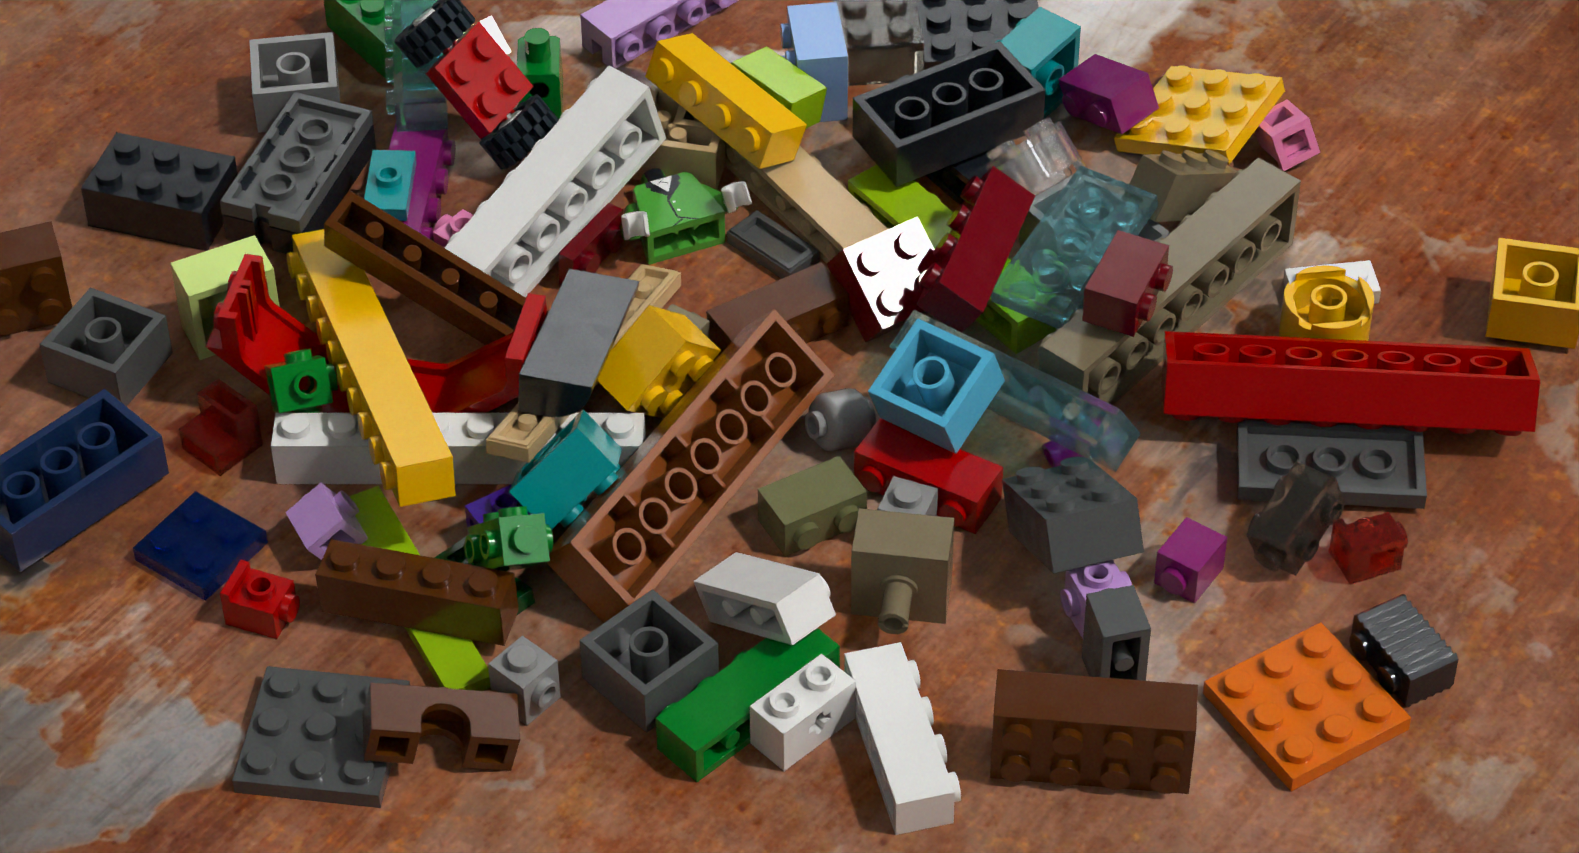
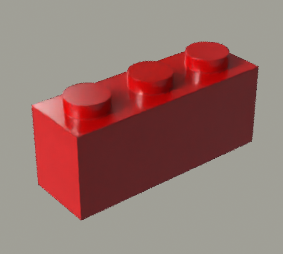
M882 418L876 422L854 451V475L866 490L884 495L893 476L938 488L937 516L954 518L955 527L974 534L978 532L1002 499V466L961 449L955 454Z

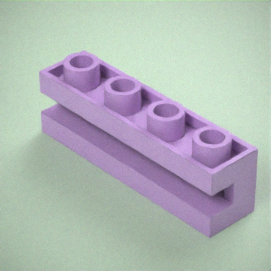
M606 0L580 14L582 46L592 54L602 49L603 63L616 69L654 48L657 41L672 38L739 0Z

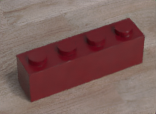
M992 166L981 178L974 175L961 192L960 197L965 200L964 203L956 208L947 222V226L951 228L950 233H947L940 240L933 252V255L938 258L937 261L929 266L919 282L924 289L916 305L959 335L965 331L984 312L1036 195L995 166Z

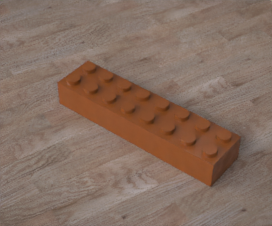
M775 309L746 325L714 361V364L707 369L616 473L618 478L601 495H597L555 542L551 553H549L550 561L546 563L589 609L605 623L658 586L835 375Z

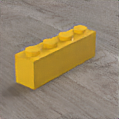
M693 33L656 42L645 75L648 80L758 169L795 159L807 126L805 122Z

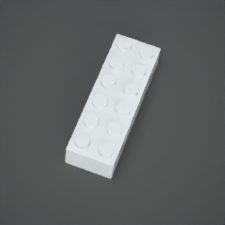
M609 65L598 78L590 82L584 94L574 105L562 113L559 121L547 135L535 143L529 155L520 165L507 174L501 186L492 196L479 205L474 216L465 226L451 236L445 249L526 298L527 294L533 290L559 260V252L611 202L665 141L666 136L649 86Z

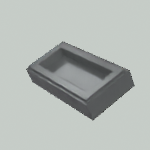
M758 210L727 231V243L780 278H785L820 262V251Z

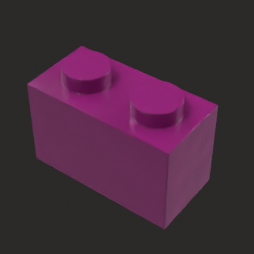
M1094 54L1058 79L1063 93L1062 103L1070 115L1119 134L1125 133L1159 109L1147 72Z

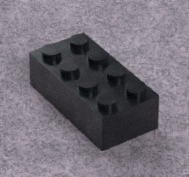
M998 41L853 97L852 136L897 187L1043 129L1046 90L1013 54Z

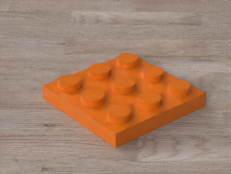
M1322 622L1204 681V696L1291 792L1408 731L1410 727L1411 717Z

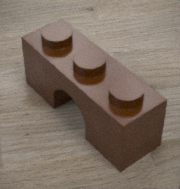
M370 683L362 714L364 761L413 764L420 738L427 735H441L451 739L458 745L462 754V767L512 770L520 742L517 694L491 690L475 691L449 689L446 687L409 686L396 683Z

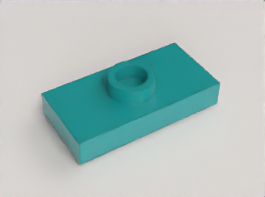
M372 150L364 199L399 221H407L416 168L415 151Z

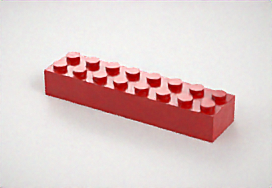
M1165 331L1161 378L1164 414H1170L1179 420L1190 421L1198 419L1199 416H1212L1229 423H1238L1244 421L1245 418L1264 419L1265 422L1274 425H1286L1291 420L1310 421L1311 424L1319 427H1333L1337 423H1356L1358 427L1364 429H1380L1383 425H1399L1406 430L1415 432L1427 431L1430 427L1448 428L1450 431L1459 434L1474 433L1476 429L1494 430L1496 433L1504 436H1518L1522 434V431L1535 432L1541 380L1529 348Z

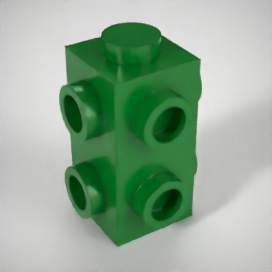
M527 506L499 509L498 512L483 514V523L468 527L469 535L465 538L464 549L466 559L472 565L511 571L550 561L549 553L553 549V534L550 526L545 523L544 513L528 515Z

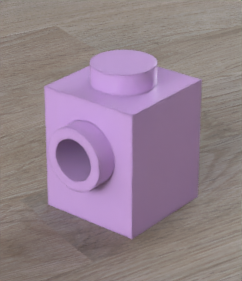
M321 482L286 511L306 549L321 560L331 539L355 544H362L368 539L355 517L359 509L354 501L344 491L341 490L336 494Z

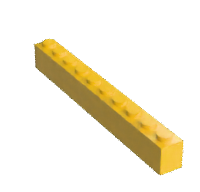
M324 229L292 235L293 252L287 253L290 276L292 279L296 278L300 299L306 300L310 322H316L320 344H326L329 364H333L334 368L336 367L340 390L342 392L347 391L351 415H357L361 437L363 440L368 439L370 456L374 465L379 464L384 489H392L399 507L456 496L453 456L365 271L324 246Z

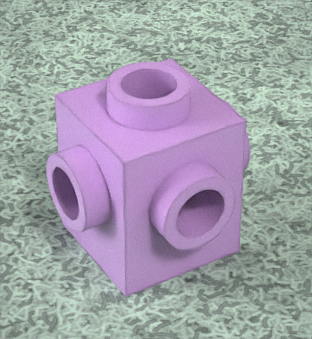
M1113 560L1066 571L1065 589L1060 591V599L1066 615L1071 618L1082 638L1086 595L1107 588L1115 589L1131 586V580L1125 571H1119Z

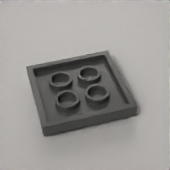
M267 666L232 779L234 792L381 808L393 762L364 761L362 714L370 683H396L410 686V681Z

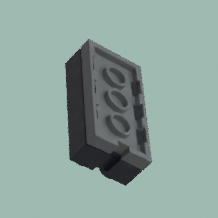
M294 92L220 200L226 239L238 241L255 235L260 244L264 242L272 244L273 251L287 254L293 252L292 235L324 229V223L348 193L371 158L372 150H376L372 110Z

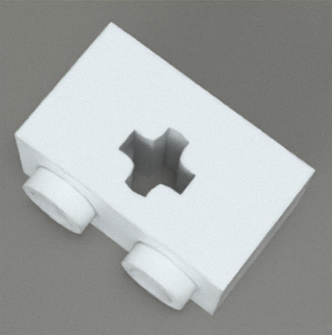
M821 653L750 705V743L783 771L787 770L855 719L856 681Z

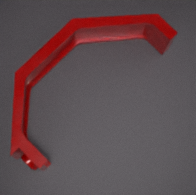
M244 254L238 270L232 271L230 274L227 288L228 293L224 302H219L215 308L214 327L205 347L270 395L265 365L285 362V353L304 349H311L312 356L319 355L325 357L327 365L329 361L326 344L321 345L316 333L271 300L267 289L263 257ZM528 293L514 332L450 363L407 359L432 413H487L519 397V373L547 316L545 295ZM306 376L302 377L299 381L300 390L307 386L308 380ZM338 384V390L332 391L333 403L323 404L322 413H351L347 400V391L342 392Z

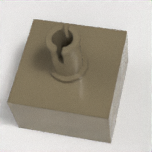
M859 508L851 554V614L879 617V628L889 634L904 633L908 629L909 620L946 624L952 584L954 518Z

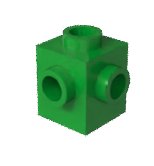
M311 349L285 353V362L264 366L273 411L283 413L294 410L295 413H322L323 404L333 403L332 391L338 390L335 368L333 364L326 365L325 357L319 355L312 356ZM306 376L308 380L307 386L300 390L299 381L302 377Z

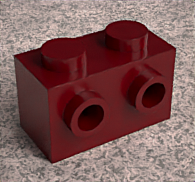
M1118 230L1085 286L1082 321L1134 337L1142 321L1149 322L1152 318L1158 292H1166L1171 282L1173 266L1168 265L1169 245Z

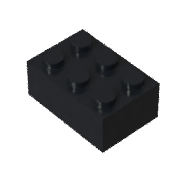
M116 132L81 187L88 226L208 251L224 224L220 200L238 175L236 159L234 156Z

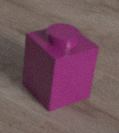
M1186 517L1157 551L1154 583L1163 587L1171 594L1179 595L1196 603L1224 568L1227 536Z

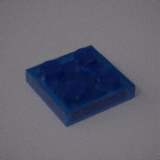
M195 491L133 547V552L137 562L206 601L228 581L241 559L249 561L268 543L266 530Z

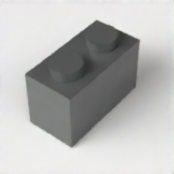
M1134 585L1115 589L1107 588L1099 592L1088 593L1086 595L1082 659L1088 675L1092 677L1146 681L1151 627Z

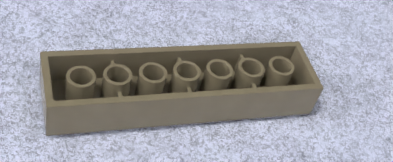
M1258 157L1244 170H1238L1231 181L1219 192L1211 193L1204 205L1192 215H1186L1180 221L1178 227L1167 237L1156 241L1169 245L1168 265L1173 266V274L1166 292L1159 291L1157 294V303L1152 318L1149 322L1142 321L1134 337L1082 321L1083 309H1077L1064 326L1056 333H1050L1043 339L1038 349L1040 359L1039 375L1036 381V388L1038 389L1036 409L1065 427L1070 426L1085 413L1091 416L1095 413L1102 415L1163 361L1165 331L1195 332L1293 245L1301 180Z

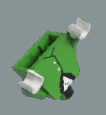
M650 169L642 175L641 184L636 185L633 189V202L626 206L624 214L621 215V234L626 241L640 238L645 258L649 265L725 243V214L736 211L739 206L752 204L745 181L734 182L724 186L720 192L710 186L701 184L689 172L666 177L661 169Z

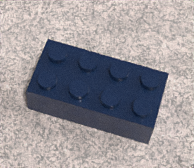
M103 389L0 455V555L22 572L169 474L162 435L106 389Z

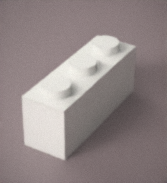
M735 552L693 581L710 622L794 645L836 615L829 598L831 594L830 588L823 577L820 576V573Z

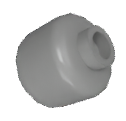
M850 388L817 395L810 404L809 412L805 417V427L808 435L826 451H838L859 446L876 424V414L871 401L856 389Z

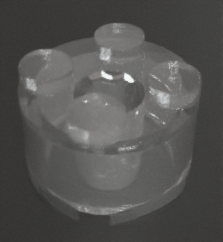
M1050 117L1025 130L1024 133L1028 139L1016 145L1012 139L986 153L990 162L985 165L987 170L995 166L1036 196L1071 176L1072 172L1069 166L1072 164L1076 171L1086 167L1061 121L1054 124Z

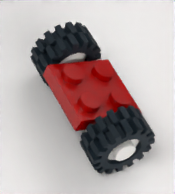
M438 0L431 8L426 9L423 14L411 22L412 24L407 26L396 37L394 42L416 68L422 67L434 57L443 53L425 74L481 139L479 144L500 169H507L509 166L516 164L519 159L522 160L526 157L535 143L543 139L559 119L538 94L518 104L534 86L480 21L472 25L475 22V18L460 0Z

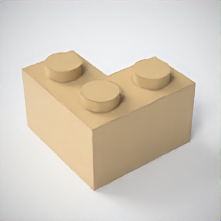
M651 86L650 91L666 139L634 174L633 179L641 180L642 175L653 168L661 169L666 177L689 172L701 184L717 190L726 164L725 141L703 123L695 121L693 115L660 88Z

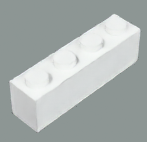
M901 642L844 653V672L856 681L855 718L895 835L954 823V802L961 801L960 785L956 773L947 772L945 763H947L946 745L941 734L934 735L931 727L934 724L933 710L927 696L921 697L919 694L920 675L915 660H907Z

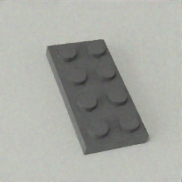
M1258 420L1238 422V500L1425 509L1427 490L1423 431H1409L1403 427L1364 429L1357 425L1341 424L1333 427H1319L1311 423L1290 422L1286 425H1274Z

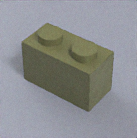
M840 456L758 489V521L785 557L800 550L812 548L817 543L841 533L854 530L856 528L859 508L867 509V491Z

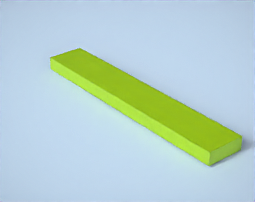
M379 486L349 496L359 509L355 517L368 537L361 545L420 555ZM405 627L439 687L484 691L490 688L489 669L472 640Z

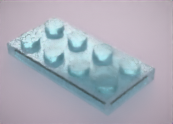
M1080 166L998 278L991 294V302L1060 329L1068 322L1071 315L1077 309H1083L1085 286L1116 232L1120 230L1138 236L1158 208L1157 195Z

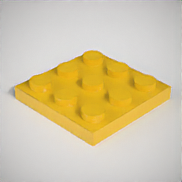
M1171 66L1153 88L1159 109L1125 133H1117L1114 137L1117 151L1135 154H1161L1165 150L1175 154H1182L1184 150L1195 153H1204L1205 150H1212L1228 158L1227 165H1229L1285 92L1282 77L1264 76L1259 73L1226 72L1221 69L1206 70L1189 68L1187 66Z

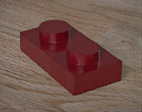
M608 203L559 252L560 285H562L569 269L596 273L599 264L610 253H615L621 247L624 241L620 228L623 209Z

